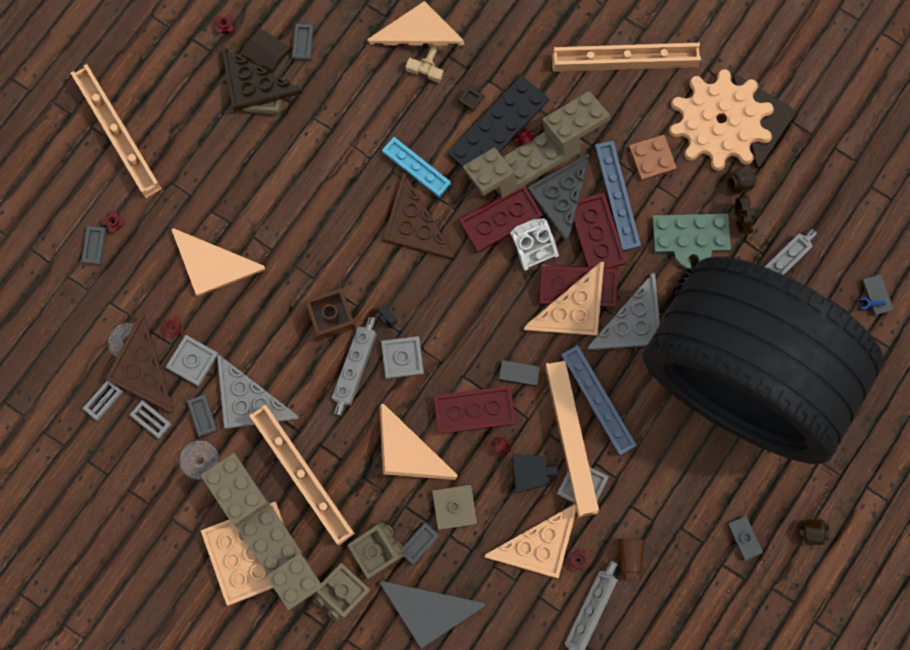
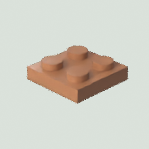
M665 135L638 142L628 147L640 181L673 172L677 169Z

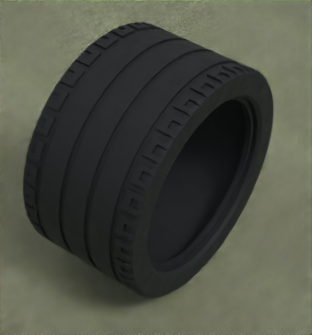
M722 256L705 258L696 264L643 352L645 366L651 375L688 407L719 427L751 444L782 457L808 464H822L831 460L884 365L883 353L874 337L855 318L831 300L777 271L749 261Z

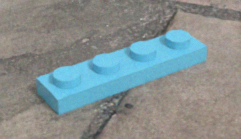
M395 137L383 148L382 153L438 198L451 185V181Z

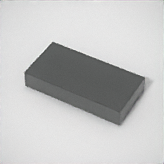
M295 24L292 60L311 61L314 25Z
M87 226L82 264L102 266L107 234L106 228Z
M881 274L862 280L869 301L886 300V305L870 306L873 316L894 310Z
M502 360L499 380L537 387L540 367Z
M204 394L187 400L198 437L218 432L207 395Z
M425 522L403 546L404 552L402 553L404 557L414 565L440 535Z

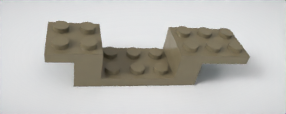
M588 91L542 119L544 132L533 138L530 143L518 147L503 157L494 147L465 164L463 169L483 196L495 189L503 199L581 152L579 138L611 120L610 114L593 94Z
M235 453L201 475L232 525L238 528L268 574L266 577L289 611L323 588V585L314 573V569Z

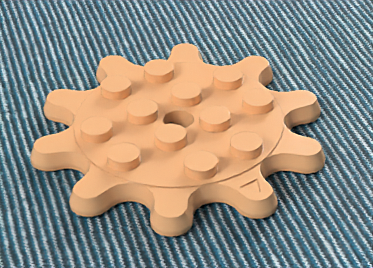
M726 69L718 72L717 80L713 84L705 83L699 76L692 77L689 81V85L693 90L692 96L687 99L675 97L671 101V107L682 114V120L670 126L669 134L674 138L685 137L688 139L689 146L684 152L687 160L693 161L699 155L707 154L711 158V167L715 171L723 170L725 161L730 156L737 157L742 164H750L753 161L750 145L756 141L768 143L772 139L771 132L764 129L760 121L763 117L773 113V105L768 102L758 103L754 100L753 94L758 89V83L755 80L750 79L743 85L736 86L731 82V73ZM718 115H723L726 117L727 121L725 123H719L716 120V117Z

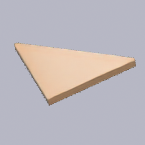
M425 1L368 39L370 45L375 43H384V45H398V43H408L409 45H423V43L433 45H464L463 39Z
M172 229L197 297L266 270L261 264L179 230Z
M599 262L524 326V330L598 336L604 262Z
M381 404L379 409L383 474L456 480L457 474L387 406Z
M575 504L485 554V558L558 579L576 514Z

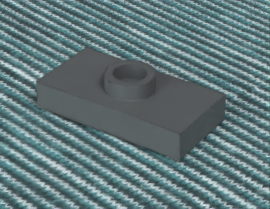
M747 516L727 524L744 561L763 553Z

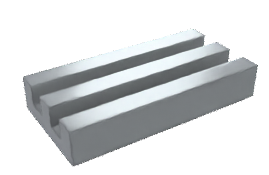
M107 380L82 409L99 421L124 391ZM111 386L112 388L106 393V395L99 401V403L91 411L90 408L92 407V405L107 390V388ZM115 391H117L96 415L95 413L102 407V405L109 399V397Z
M143 400L130 413L131 417L158 439H161L162 435L167 432V429L172 426L168 420ZM144 406L146 409H148L162 422H164L165 426L162 427L158 422H156L147 413H145L141 409V407ZM139 412L159 428V433L141 420L136 413Z

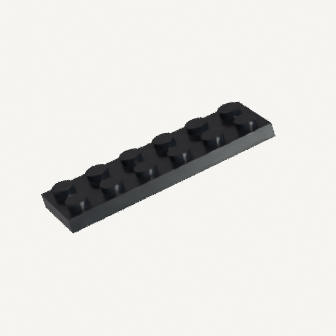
M521 75L447 153L448 156L463 168L465 164L494 147L500 153L517 133L546 105L549 98Z

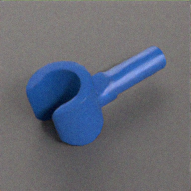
M861 298L858 301H863L867 305L866 307L858 308L862 311L866 310L869 306L886 305V300L869 301L867 298Z

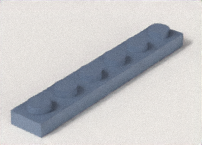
M614 141L595 144L600 170L622 250L628 251L640 248L641 244Z
M577 345L561 354L563 361L566 362L567 368L618 455L620 456L636 447V443L579 346Z

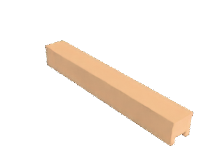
M700 43L554 47L552 54L553 72L699 67L701 61L699 54Z
M84 65L85 68L76 73L74 71L71 72V75L144 197L148 198L162 190L88 65Z
M566 362L546 363L545 371L578 518L597 514L599 508Z
M265 404L262 408L250 414V418L336 544L340 545L354 535V531L269 407Z

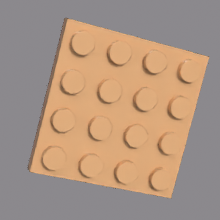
M270 503L283 522L277 503ZM230 520L201 530L227 606L274 588L266 577L268 574L238 528L233 526Z

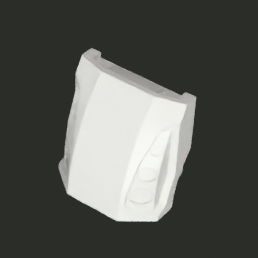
M533 219L516 226L510 232L524 270H528V267L552 257H559L547 220Z

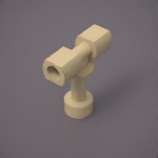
M428 44L430 50L426 59L418 61L409 58L406 64V71L416 75L420 72L428 75L429 80L440 83L444 70L434 67L435 64L432 61L437 50H441L443 45Z

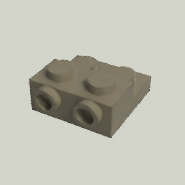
M384 522L376 525L347 545L367 579L404 557L402 553L404 552L403 546L400 542H395L392 537V528L388 524L385 525Z
M341 563L321 583L323 588L313 594V601L319 607L324 606L329 611L328 615L332 620L342 622L369 593L370 589Z

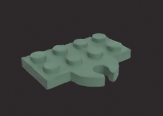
M728 214L653 215L654 254L673 253L678 265L686 270L691 269V264L688 261L689 257H695L699 262L711 257L712 252H730L731 250Z

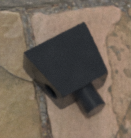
M512 455L515 494L544 487L547 485V477L558 476L557 464L545 465L544 456Z

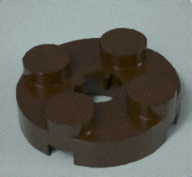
M749 196L738 197L735 200V214L738 216V220H736L737 230L739 234L753 233L752 219H755V210L753 207L750 208Z

